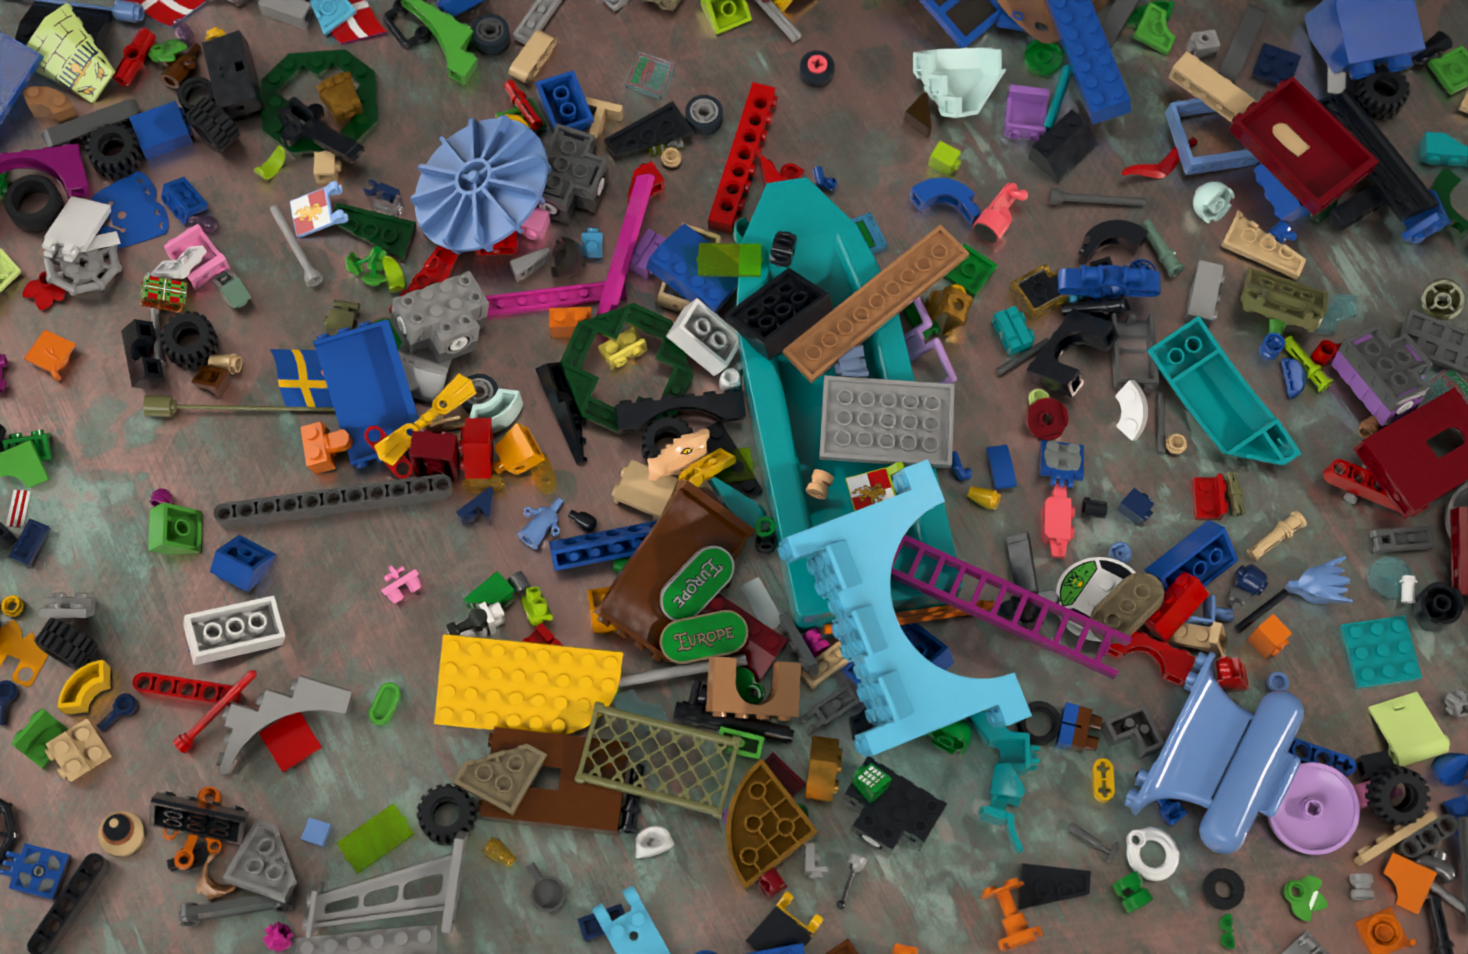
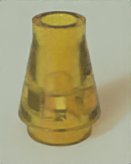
M493 836L482 850L486 858L508 868L517 858L499 838L495 839Z

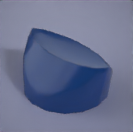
M1446 753L1437 756L1431 765L1434 779L1446 787L1458 785L1467 773L1468 755Z

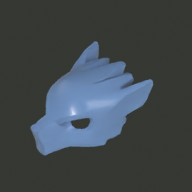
M1346 556L1307 569L1300 579L1288 581L1285 585V590L1288 593L1300 595L1312 604L1352 603V599L1341 596L1344 595V592H1347L1348 588L1343 587L1350 584V579L1340 575L1345 571L1344 568L1335 567L1346 560Z

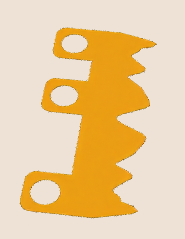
M11 620L0 628V667L7 654L19 659L20 662L12 675V680L25 687H30L38 676L48 654L36 645L34 633H30L25 638H22L21 628L15 620ZM25 667L30 668L33 672L31 679L21 681L18 677L19 671Z

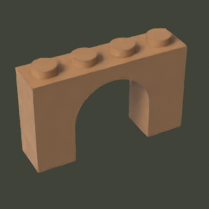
M709 657L706 711L713 712V716L726 717V713H735L734 718H748V714L756 715V719L769 720L770 716H778V721H791V717L799 716L801 663L773 662L770 694L763 702L752 705L745 702L736 689L737 658Z

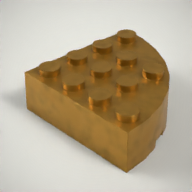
M762 758L748 770L738 785L730 802L726 819V842L729 858L735 874L746 891L756 884L760 877L779 866L803 847L805 843H808L819 834L818 830Z

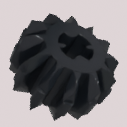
M779 231L775 234L769 257L771 264L781 268H788L791 265L797 244L795 234L787 231Z

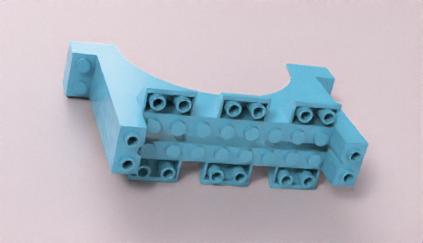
M928 459L903 468L893 475L892 483L896 492L900 493L899 495L791 535L778 543V554L782 561L785 560L786 565L807 557V569L811 575H814L817 582L815 583L816 592L819 596L822 595L823 600L829 599L828 608L831 614L836 616V619L832 620L833 625L831 629L835 638H839L842 645L840 647L841 655L844 659H847L848 663L854 661V673L857 679H861V683L857 684L859 688L857 689V695L860 701L865 703L867 708L865 715L868 722L876 726L854 735L856 739L854 741L855 749L858 754H862V757L876 755L986 709V718L994 728L1008 726L1032 716L1015 673L996 678L977 679L945 671L927 660L915 649L898 623L893 609L890 590L891 568L896 550L907 530L920 516L928 510L935 508L934 506L945 502Z

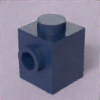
M1133 488L1120 503L1117 510L1138 526L1142 520L1146 522L1154 513L1151 509L1155 503L1152 502L1147 494Z

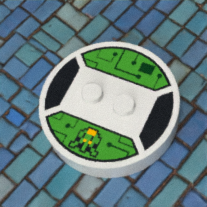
M1092 557L1078 561L1065 570L1057 583L1056 594L1060 598L1059 605L1090 618L1094 607L1124 578L1136 572L1125 563L1107 557ZM1069 620L1066 624V628L1069 631L1080 636L1083 629L1082 626ZM1091 630L1088 631L1085 639L1102 642L1094 636Z

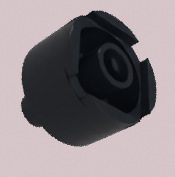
M1435 582L1428 585L1415 597L1416 603H1412V613L1423 630L1443 631L1460 618L1464 610V599L1455 587L1452 588L1444 582Z

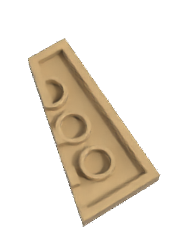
M1238 210L1221 247L1297 280L1306 259L1287 245L1280 244L1275 240L1276 237L1258 228V224L1243 217L1244 214Z

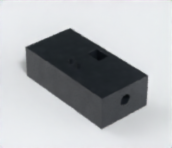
M240 30L203 42L202 47L216 104L231 119L264 109L249 45Z

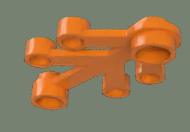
M206 786L198 792L197 798L199 801L209 803L210 801H206L204 797L210 795L213 797L211 801L220 802V792L215 787ZM163 829L162 835L165 840L171 841L181 832L174 831L173 835L168 836L165 833L167 829ZM189 834L184 848L175 854L174 864L178 869L186 870L192 866L194 859L192 851L198 836ZM205 838L208 844L207 851L209 853L214 852L215 855L221 851V842ZM212 844H217L219 848L217 850H212L210 846ZM181 858H186L188 862L186 864H181L179 860Z

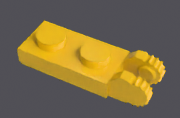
M719 448L692 463L684 471L682 470L678 479L688 480L696 487H699L703 480L706 481L735 464L736 456Z

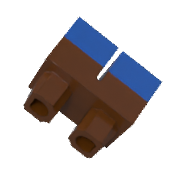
M1066 702L1062 708L1061 727L1057 734L1055 748L1073 749L1079 753H1082L1083 750L1095 751L1099 738L1088 735V730L1099 731L1103 718L1092 714L1093 709Z

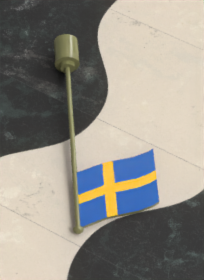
M270 349L276 363L279 389L286 406L177 404L176 400H173V396L145 395L143 402L145 417H172L173 413L177 412V409L335 412L325 378L321 372L322 368L316 350Z

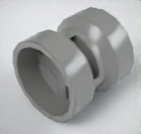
M1372 874L1349 875L1350 883L1354 888L1350 891L1352 900L1375 899L1374 891L1371 889L1373 884Z

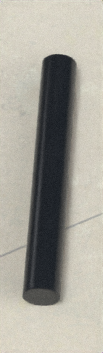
M1285 589L1281 590L1235 625V630L1238 633L1244 631L1287 598L1289 593Z

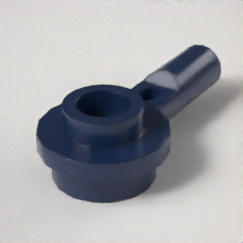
M9 680L0 682V725L7 724L9 702L14 700L18 693L16 684Z
M127 693L119 695L112 705L113 710L97 724V727L104 731L120 715H131L137 707V700L134 696Z

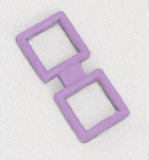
M919 296L913 302L922 319V323L904 334L910 363L935 348L947 375L946 378L938 383L952 384L957 380V377L940 339L934 338L926 342L922 332L932 326V321Z

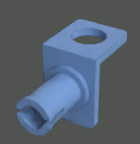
M1210 595L1203 601V618L1191 616L1184 623L1210 627L1215 620L1231 623L1234 615L1230 613H1234V610L1232 608L1216 607L1215 595Z

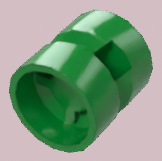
M1138 871L1123 877L1111 885L1116 895L1123 898L1122 905L1128 914L1154 900L1148 888H1143L1144 881Z

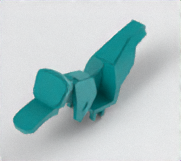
M981 711L969 716L968 720L985 746L999 749L1000 759L993 769L989 791L992 799L989 806H981L978 809V815L984 822L997 826L1005 825L1014 851L1020 854L1023 852V846L1015 830V814L1005 811L1006 804L1018 807L1021 804V798L1026 793V790L1019 776L1026 775L1028 771L1037 770L1038 766H1032L1031 764H1039L1041 759L1037 758L1036 753L1031 752H1039L1040 747L1030 745V733L1011 732L1005 726L994 728L986 718V711Z

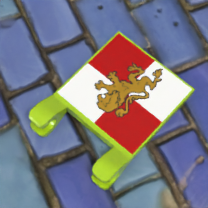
M898 462L885 468L845 478L854 511L896 496L891 476L902 470L904 464Z

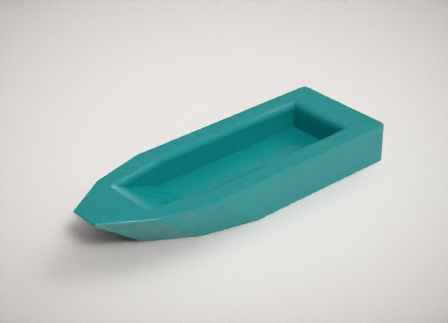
M803 177L766 183L740 244L736 306L787 269L770 263L769 257L775 234L779 231L791 232V234H795L797 237L795 254L788 268L829 293L833 309L882 270L858 226L810 179ZM898 313L860 344L863 345V357L869 371L867 378L915 381ZM737 331L747 406L770 517L775 523L774 534L777 538L776 546L778 548V543L786 537L854 512L845 478L885 468L893 464L819 460L824 375L836 376L834 366L813 383H810L782 352L769 361L756 352ZM931 467L940 487L936 467ZM816 469L826 471L834 477L832 485L828 487L827 498L824 500L814 498L806 492L808 484L812 482L811 476L813 471ZM943 502L920 516L907 530L905 535L957 558ZM902 545L893 568L908 575L918 552ZM923 555L913 577L929 584L938 561ZM779 556L793 623L800 634L816 627L819 630H823V625L831 624L832 620L836 619L835 614L832 615L828 608L829 599L823 600L822 595L819 596L816 592L815 583L817 582L814 575H811L807 569V557L786 565L785 560L782 561ZM944 564L934 587L950 593L959 570ZM890 578L894 612L948 605ZM961 580L960 585L957 589V592L955 594L956 597L959 596L960 591L963 587V580Z

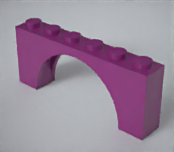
M78 144L0 153V175L14 169H34L53 177L64 189L67 199H70L71 196L78 198L89 196Z

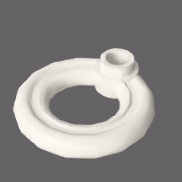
M1146 827L1128 833L1126 836V857L1131 869L1134 872L1138 871L1141 878L1157 882L1167 879L1175 872L1179 864V849L1176 841L1169 833L1155 827ZM1133 836L1138 839L1137 844L1132 842ZM1147 841H1157L1164 847L1166 859L1160 867H1149L1141 860L1140 848Z

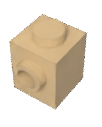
M327 150L314 152V177L317 184H329L332 181L338 182V172H341L340 159H337L336 155Z

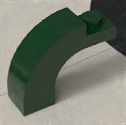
M1445 167L1436 177L1429 190L1436 191L1451 222L1443 227L1440 232L1447 228L1452 235L1463 240L1468 234V221L1454 210L1450 202V194L1459 185L1461 179Z

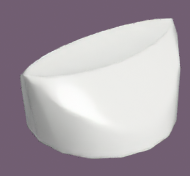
M651 826L641 830L636 837V858L651 857L671 849L675 844L668 830L661 826Z

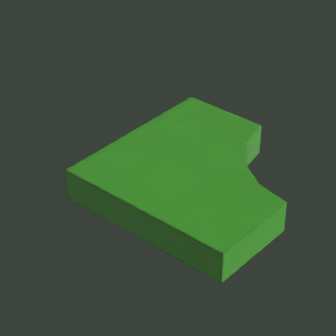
M1150 2L1132 38L1166 56L1176 39V36L1170 32L1166 24L1167 11Z
M32 440L0 453V477H17L25 483L27 488L50 479Z

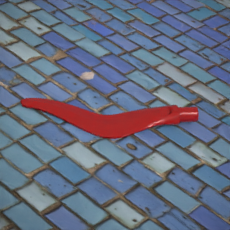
M1195 137L1188 140L1190 150L1198 143ZM1177 147L1173 148L1158 164L1133 165L1125 168L1121 173L1123 176L1136 174L1157 179L1165 178L1174 170L1180 160Z

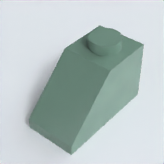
M229 269L211 279V282L233 309L247 304V300L251 298L239 277Z

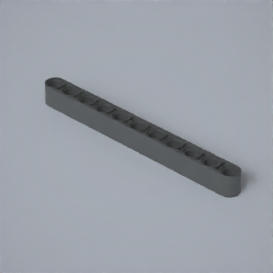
M436 474L221 503L215 507L213 514L222 528L230 529L445 500L452 496L454 489L449 476ZM441 484L448 485L446 489H438V486ZM419 487H426L424 492H416ZM397 490H404L402 495H394ZM376 493H383L380 498H373ZM354 496H361L358 501H351ZM332 499H339L338 503L330 504ZM313 501L318 502L316 506L308 507L309 503ZM289 505H296L294 509L286 510ZM274 507L272 512L264 513L267 508ZM252 510L250 515L243 516L245 511ZM230 513L228 518L221 519L223 514Z

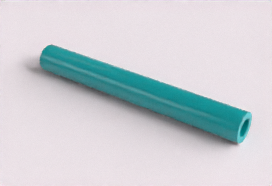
M1069 65L1063 66L1043 125L1046 128V133L1055 124L1072 73Z

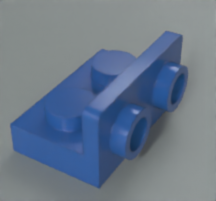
M185 177L163 185L161 193L162 202L170 208L174 216L183 225L188 224L190 216L207 210L208 203Z

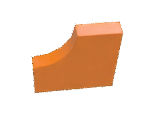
M1395 852L1391 853L1383 871L1385 875L1392 879L1396 886V905L1418 914L1437 872Z

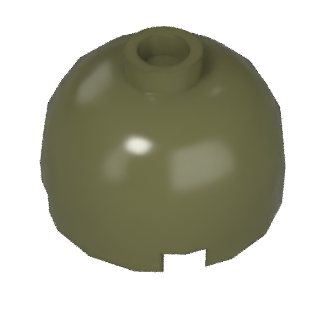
M1436 279L1430 282L1423 290L1421 297L1422 308L1430 317L1439 320H1450L1458 316L1463 310L1465 302L1464 291L1459 284L1451 279Z

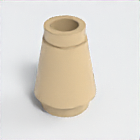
M235 353L211 355L208 359V365L226 369L229 371V374L239 373L242 368V359Z

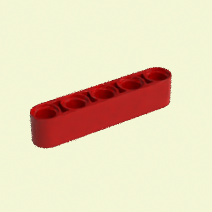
M1343 459L1334 460L1323 470V478L1329 484L1399 512L1369 470ZM1428 506L1424 507L1423 509L1419 510L1418 512L1414 513L1409 517H1415L1423 510L1428 508Z
M140 672L132 680L134 689L143 697L213 707L233 687V685L149 672ZM149 680V685L141 689V684ZM172 684L169 691L162 692L165 685ZM194 687L190 695H184L187 688ZM210 691H216V694L213 698H206L207 693H209ZM240 692L234 702L244 705L245 697Z

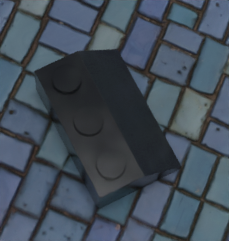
M1071 109L1031 147L1028 159L1059 183L1098 146V142L1088 122Z

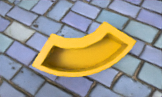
M98 660L86 664L74 672L61 690L58 709L65 715L88 713L89 705L94 696L101 691L111 688L110 666L104 660Z

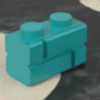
M1012 306L993 314L991 322L1008 356H1014L1032 347L1035 336L1032 329L1027 328L1025 324L1026 318L1022 311H1018L1016 306Z

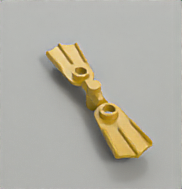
M458 373L433 400L432 408L422 414L414 424L407 423L375 444L374 447L379 460L393 466L410 448L412 436L407 434V430L419 431L427 427L436 416L448 414L474 396L477 392L474 389L472 380ZM439 402H444L446 408H441Z

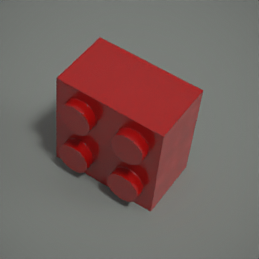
M466 418L465 426L461 427L459 453H462L460 469L464 470L465 479H491L494 459L492 418Z

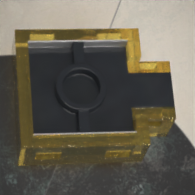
M1046 263L1012 281L1009 287L1010 292L1031 322L1061 306L1062 303H1066L1069 296L1058 293V271L1060 269L1051 273Z

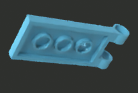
M632 885L622 891L632 910L614 921H611L602 903L591 909L616 954H671ZM633 931L638 934V939L635 941L629 938V934Z

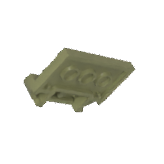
M1248 267L1240 300L1243 303L1242 308L1247 312L1252 313L1255 311L1263 314L1268 319L1275 318L1287 325H1297L1303 327L1308 332H1315L1316 328L1321 326L1327 312L1328 293Z

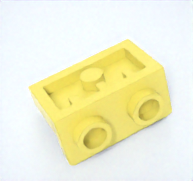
M632 327L619 334L616 342L610 339L599 345L598 350L610 369H613L614 367L623 366L632 357L641 356L647 350V342Z

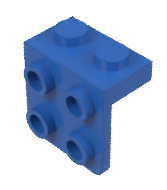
M1430 189L1429 191L1438 201V207L1403 221L1407 228V231L1401 234L1404 241L1413 244L1420 243L1451 223L1435 190Z

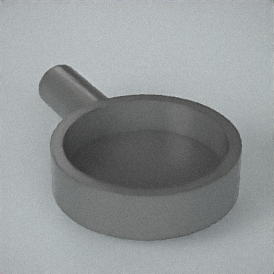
M534 862L527 866V869L535 880L531 889V899L534 905L543 912L558 910L566 899V890L563 883L553 876L543 877Z

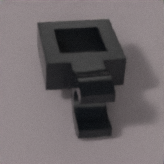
M204 842L195 844L192 851L194 856L193 864L190 868L186 869L187 872L204 867L208 859ZM174 858L166 860L168 869L171 872L180 870L175 866ZM181 858L179 862L181 864H186L188 860L186 858Z

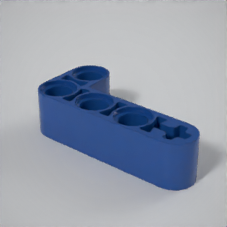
M1294 738L1288 751L1297 756L1295 748L1300 749L1303 752V757H1299L1301 764L1319 763L1317 756H1321L1325 760V765L1330 767L1333 765V768L1341 772L1346 778L1356 770V763L1350 756L1298 738Z

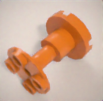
M1017 878L1005 881L1004 887L996 889V886H991L982 890L984 895L980 897L981 900L997 897L1005 916L1001 921L1007 937L997 942L1000 951H1006L1005 946L1007 945L1010 949L1030 943L1036 940L1034 936L1036 934L1038 938L1044 936L1041 926L1029 928L1023 912L1018 913L1010 893L1024 885V882H1019Z

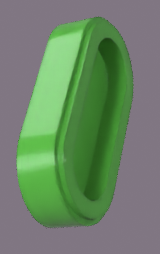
M387 682L379 688L368 713L369 719L374 725L384 726L390 722L401 699V690L397 684Z

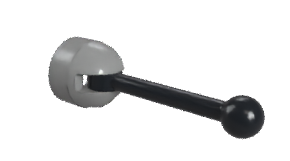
M850 853L847 866L851 872L842 897L836 904L838 909L845 908V899L855 873L862 871L867 862L865 858Z

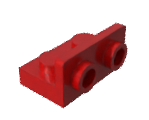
M1218 473L1216 477H1193L1192 489L1195 520L1220 521L1225 513L1228 512V502L1224 500L1226 481L1223 480L1222 473Z

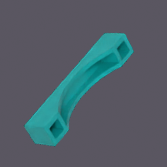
M1425 132L1419 141L1420 163L1468 167V146L1454 140L1448 134Z

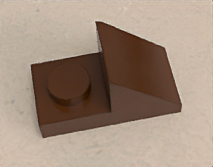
M202 365L191 383L196 387L209 389L218 398H221L230 385L231 378L229 371L226 369Z

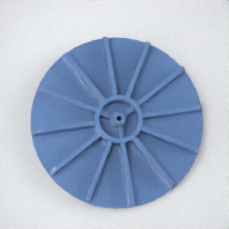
M500 115L499 118L479 122L475 118H470L468 120L469 126L459 130L447 140L440 136L439 139L443 144L433 153L426 165L419 164L417 167L421 175L416 192L411 196V203L415 206L419 227L431 241L442 248L451 250L455 254L484 249L486 252L493 251L494 244L502 241L517 230L520 234L524 231L520 226L532 214L537 204L544 205L545 203L542 194L547 182V176L552 171L551 165L548 163L545 147L536 133L528 126L511 120L506 115Z

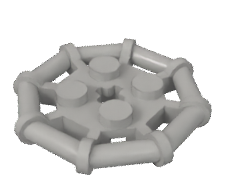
M113 245L104 247L101 250L95 249L78 253L72 262L64 261L63 257H57L58 251L52 258L43 254L42 260L45 263L47 274L46 281L70 292V295L74 296L83 292L103 291L111 279L122 270L117 253L118 246ZM109 255L111 263H104L103 258ZM80 262H87L83 267L78 264ZM54 264L60 265L61 271L56 273ZM102 271L103 273L105 271L106 273L99 279L98 275ZM64 278H66V279L70 278V279H72V282H73V283L70 284V283H68L67 281H65V280H63V279H64Z

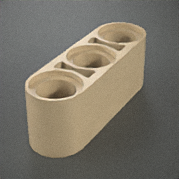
M536 30L511 64L509 75L525 84L530 83L556 45V38L541 30Z

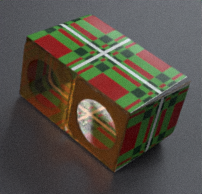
M145 276L141 282L140 306L179 313L185 305L188 284L181 281Z

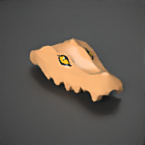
M701 429L696 433L681 435V438L673 440L674 444H666V448L661 449V454L658 457L648 458V480L654 482L667 476L679 475L689 465L707 455L706 441L709 439V430Z

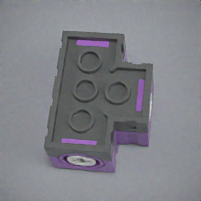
M1376 325L1344 339L1331 365L1339 372L1342 379L1352 388V391L1383 427L1418 408L1430 388L1423 380L1433 363L1407 333L1399 338L1390 340Z

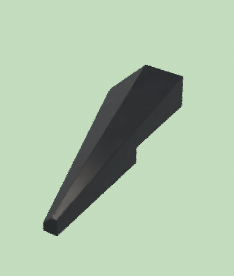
M546 363L535 368L576 464L586 462L587 457H584L583 448L586 444V438L583 437L582 427L585 426V419L580 415L561 363Z

